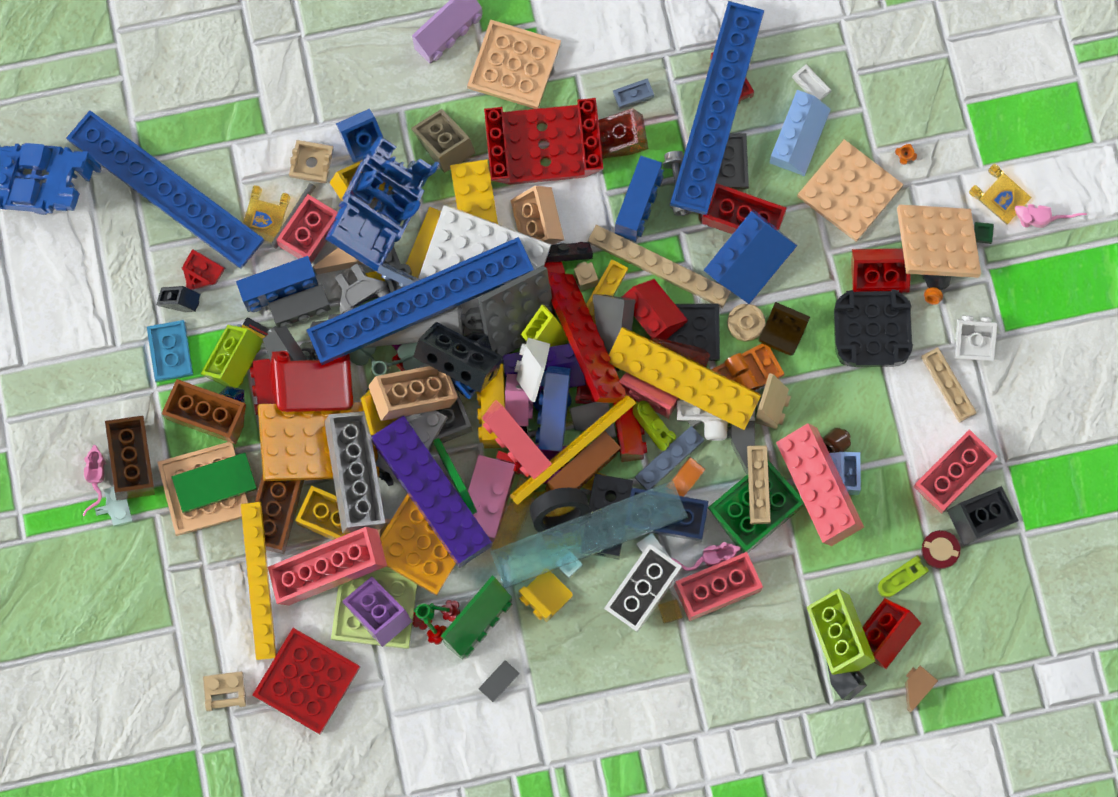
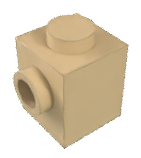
M583 262L578 264L577 268H574V276L580 292L597 286L598 277L592 262L588 264Z

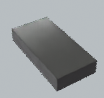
M504 660L478 689L490 701L494 702L520 673Z

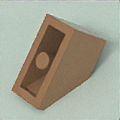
M919 666L917 669L913 667L906 675L909 678L905 682L907 710L910 713L938 682L922 666Z

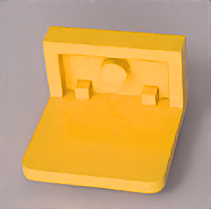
M549 569L543 570L527 587L523 586L518 591L519 600L526 607L529 605L534 610L533 614L539 620L543 619L546 622L573 596L572 592Z

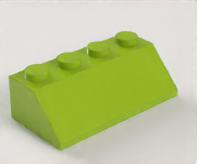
M838 588L806 607L831 674L859 671L875 662L849 594Z

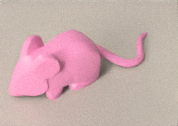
M1028 204V208L1025 206H1015L1016 214L1025 228L1029 227L1030 224L1037 228H1044L1056 219L1087 215V213H1077L1052 217L1051 207L1039 205L1037 208L1033 204Z
M96 445L92 446L87 457L84 458L86 462L84 477L87 482L92 483L94 490L98 493V500L84 511L83 516H85L88 510L98 505L102 499L101 490L97 485L104 481V465L107 463Z
M726 542L718 546H708L703 550V556L691 568L685 567L676 559H671L680 564L683 570L692 571L698 568L702 562H705L710 567L733 558L740 551L741 547L729 543L726 544Z

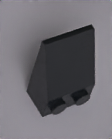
M1002 486L963 501L947 510L963 545H967L1019 521Z

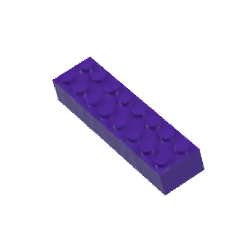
M404 415L371 436L372 443L459 568L492 547V541Z

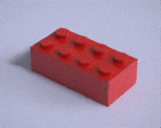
M716 183L708 213L702 217V224L733 234L754 209L780 230L787 208Z

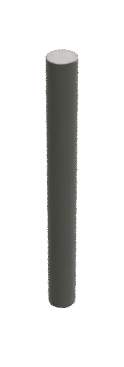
M309 183L304 193L298 200L297 204L291 211L290 215L284 222L283 226L277 233L276 237L272 241L271 246L273 248H278V243L276 241L277 238L279 237L285 226L288 224V222L290 221L298 207L301 205L307 194L311 196L312 192L316 188L315 185Z

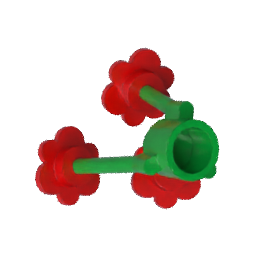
M447 600L445 605L436 606L433 603L430 605L424 603L418 605L414 609L413 626L419 627L421 630L429 627L430 630L427 632L428 642L439 645L442 642L441 635L447 627L444 625L433 626L431 624L434 618V610L441 611L444 620L453 622L460 614L458 601Z

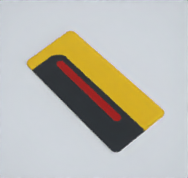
M248 317L241 326V328L249 329L262 339L268 335L267 331L269 328Z

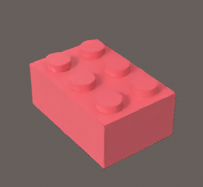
M307 194L277 238L278 246L298 259L308 256L312 264L327 242L325 238L336 221L335 217L338 212Z

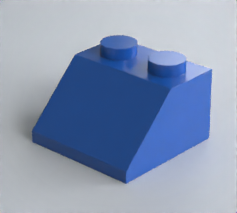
M370 109L336 123L353 163L362 160L367 153L370 154V149L376 139L380 136L383 137L376 118Z

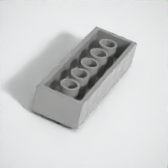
M361 411L329 414L324 422L342 534L352 533L364 527L380 530L385 524L372 439L365 413Z

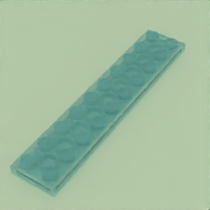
M670 481L498 548L490 553L502 584L506 589L687 518V514L674 482Z

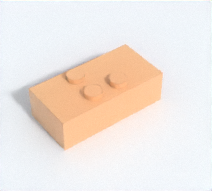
M431 366L378 375L369 384V389L381 421L402 417L403 415L409 416L450 408L458 398L450 376L439 372Z

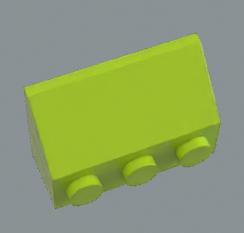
M227 325L201 375L225 387L237 390L242 384L246 372L252 366V361L256 354L260 351L263 339L249 329Z

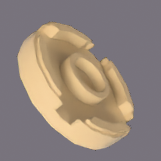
M740 304L729 313L727 320L728 330L737 340L744 342L753 341L759 338L765 327V316L755 305Z

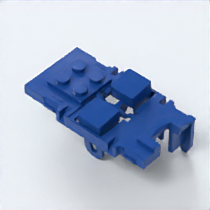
M381 136L373 143L370 149L371 153L364 155V160L360 163L342 198L343 201L338 205L341 209H339L335 217L336 221L325 238L376 272L379 266L384 263L388 253L391 252L395 244L394 242L401 239L411 217L418 211L421 204L420 199L425 191L421 187L425 185L428 177L436 172L440 164L435 162L429 165L422 159H419L416 162L414 160L411 161L406 168L403 166L404 162L398 163L395 161V156L390 157L397 147ZM383 182L386 183L384 191L378 189L379 185ZM389 185L393 187L392 192L395 194L387 195ZM375 197L378 199L377 205L371 209L368 204Z
M18 143L15 146H0V209L28 211L41 215L53 213L54 209L58 211H74L80 195L74 188L75 185L71 182L72 178L77 179L78 177L74 171H77L86 181L90 182L93 170L101 173V165L89 152H73L69 147L63 149L59 146H45L44 144L24 143L22 146ZM24 168L31 169L32 173L27 175L23 174ZM42 170H46L49 174L42 176ZM47 179L46 183L40 184V180Z

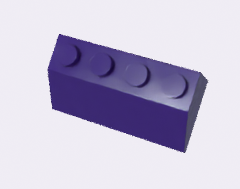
M565 344L550 347L544 371H547L548 366L571 368L569 388L585 386L586 379L571 345ZM520 352L503 356L506 378L507 374H518V372H515L517 360H522L523 355H519ZM541 383L539 386L538 393H540L541 390H544V386H541Z

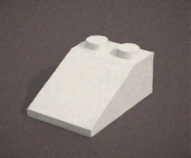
M528 338L526 344L522 343L519 355H523L521 361L517 360L515 372H518L516 380L529 399L535 402L550 344Z

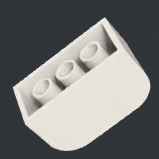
M649 544L604 609L638 632L671 587L683 567Z

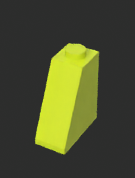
M541 305L521 334L526 341L528 338L549 343L550 347L565 345L568 342L562 325L545 305Z

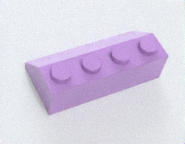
M449 0L412 35L414 49L429 63L434 60L437 61L446 48H451L460 35L464 36L473 23L476 24L481 20L483 13L478 1Z

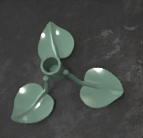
M417 343L402 344L397 351L401 359L391 363L375 361L371 355L375 353L376 347L360 348L349 353L350 361L358 366L366 365L370 359L373 364L372 372L376 376L388 374L390 366L402 362L405 370H411L425 364L413 357Z

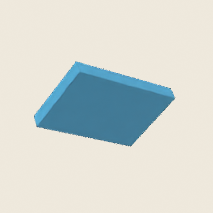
M180 320L147 326L155 382L194 376L185 321Z

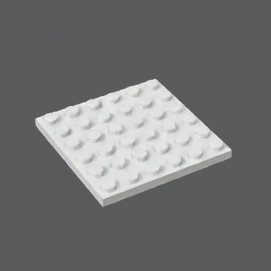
M443 205L419 279L426 278L517 237L520 238L533 268L536 269L542 265L544 266L552 244L448 205ZM479 297L461 304L462 314H466L470 308L479 307ZM466 325L464 326V334L466 335L473 332L485 334L484 329L470 330Z

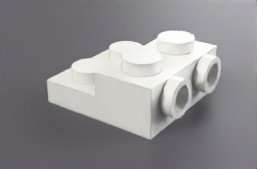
M963 315L962 319H957L955 358L994 361L997 322L992 321L993 318L981 317V320H973V316Z

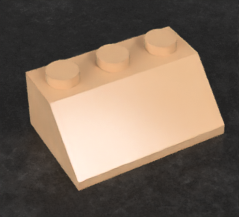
M534 186L511 199L518 232L552 245H556L564 240L552 187Z

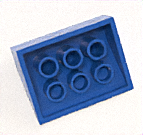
M753 209L705 267L704 271L718 283L750 304L798 245Z

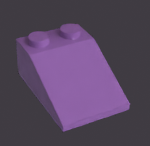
M372 576L342 601L382 647L412 623L405 609Z

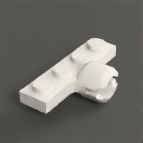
M677 401V421H702L704 423V437L707 440L721 441L727 438V421L686 401ZM755 410L749 421H755Z

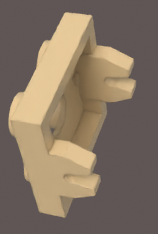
M296 140L295 148L292 150L293 156L290 159L289 177L326 183L334 150L333 146ZM309 158H315L317 165L310 168L306 165V161Z

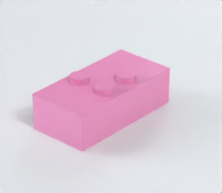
M478 455L468 493L477 510V513L473 514V516L492 542H496L515 477L513 471L515 464Z

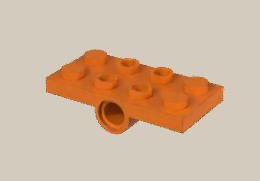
M760 344L742 354H735L723 364L711 369L753 391L766 385L769 373L775 375L778 379L784 376V372L772 350L764 344Z

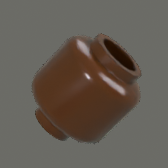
M834 428L823 437L829 453L845 452L851 446V436L845 429Z

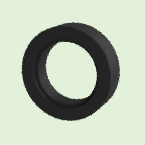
M567 487L548 491L536 498L530 506L534 528L537 532L544 535H562L572 532L583 526L591 515L586 494L577 488ZM575 507L570 512L560 516H545L558 508Z

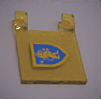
M993 164L988 172L997 178L994 184L985 193L977 185H974L969 190V194L979 200L1007 225L1016 216L1015 206H1025L1032 197L1003 173L998 165Z
M254 185L243 224L264 238L265 241L272 242L281 229L291 197L287 193H282L279 205L259 200L262 193L261 187Z

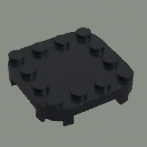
M891 289V291L853 292V290H849L841 295L834 307L835 351L839 362L850 367H895L906 363L913 348L910 300L908 301L899 290Z

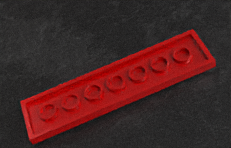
M548 272L552 295L551 302L595 402L618 403L626 396L625 389L619 382L620 379L614 366L609 362L611 358L576 283V279L573 274Z

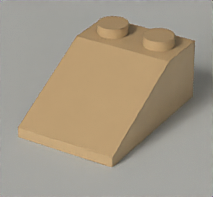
M769 373L755 423L777 429L778 424H783L785 414L782 411L784 406L788 407L791 396L788 395L789 389L771 373Z

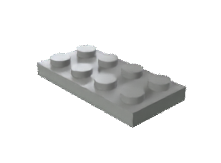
M436 410L405 416L428 451L433 444V440L436 439L448 417ZM380 455L375 463L376 466L395 476Z

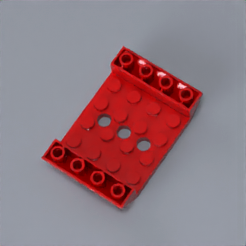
M596 98L578 99L577 105L508 112H503V107L484 109L491 181L515 185L588 177L604 169ZM544 123L547 125V129L539 131L537 126ZM547 141L549 146L546 149H542L539 147V143ZM547 158L551 161V164L549 166H542L541 160Z

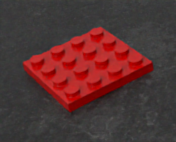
M292 628L252 696L321 735L361 667L297 629Z

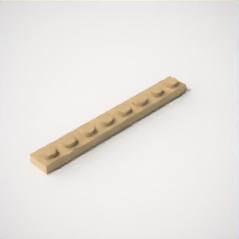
M598 225L595 226L588 239L591 245L712 304H719V307L722 309L731 294V291L724 286Z

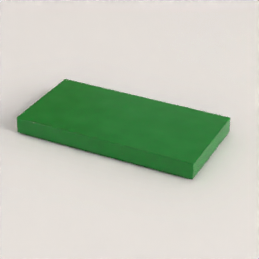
M440 438L433 440V444L462 500L472 514L477 513L476 507Z
M246 453L171 476L183 514L257 490Z

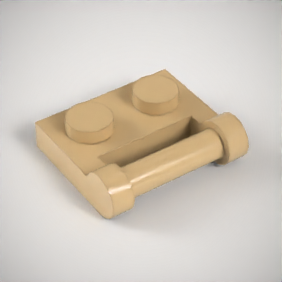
M242 671L203 676L206 711L231 706L246 707ZM238 693V698L212 701V696Z

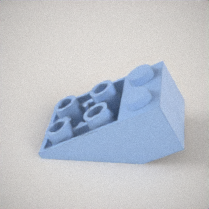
M860 452L829 453L848 494L859 495L861 491Z

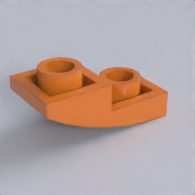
M690 457L665 489L672 495L684 497L705 471V468Z

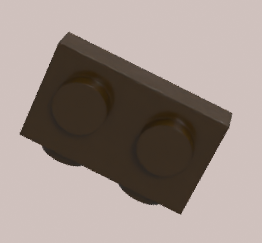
M775 302L759 337V342L789 356H793L805 332L810 316Z

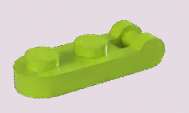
M640 401L633 406L635 418L660 450L665 451L669 447V443H673L676 440L675 433L669 431L648 402Z
M917 555L884 577L879 582L877 590L882 597L890 598L929 572L928 568L922 565L921 559ZM912 566L918 571L915 574L910 569Z

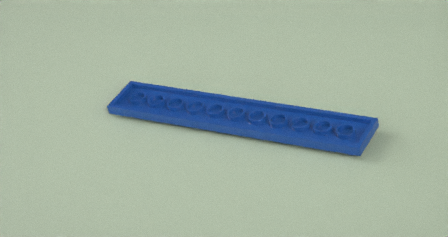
M728 1L670 206L703 215L708 213L763 18L764 10Z
M91 110L88 111L66 137L67 141L79 150L89 152L102 167L239 269L244 267L264 242V238Z
M517 237L306 330L321 365H324L491 292L531 272L534 268L520 238Z

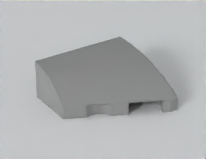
M593 402L570 408L574 429L582 432L588 429L610 410L609 404ZM612 423L604 431H606L611 438H615L616 433L614 424Z

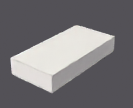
M807 64L792 76L794 81L806 93L815 96L820 101L831 93V89Z

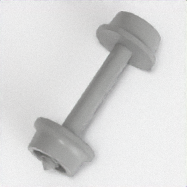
M671 151L664 155L663 167L673 170L675 185L684 157L682 151ZM670 206L676 216L692 213V211Z

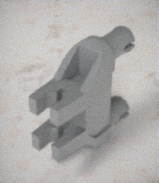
M353 265L351 269L358 281L350 285L344 274L341 273L335 277L343 290L340 313L343 314L355 309L374 295H378L380 298L389 294L388 283L367 277L360 265Z

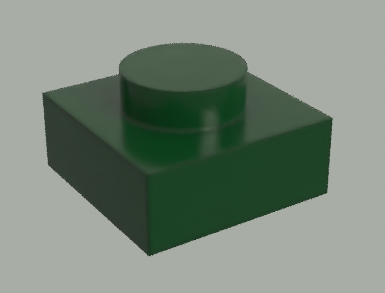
M974 223L976 243L992 244L994 224Z

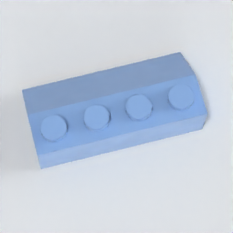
M797 90L771 154L770 164L805 176L831 109L815 96Z

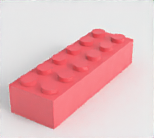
M807 423L776 442L822 543L833 546L864 528L817 427Z
M364 527L268 567L276 603L290 606L387 567L378 529Z

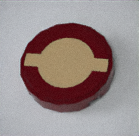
M943 530L931 532L926 536L921 547V553L925 562L935 569H946L954 565L960 556L961 550L958 539L950 532Z

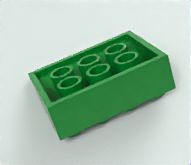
M769 460L770 524H750L748 474L708 507L734 544L741 547L742 553H749L804 507L801 496Z
M493 575L441 635L444 645L461 659L465 656L468 658L475 650L473 646L477 641L481 643L487 636L486 631L490 626L493 628L500 620L498 618L502 612L506 613L512 606V596Z

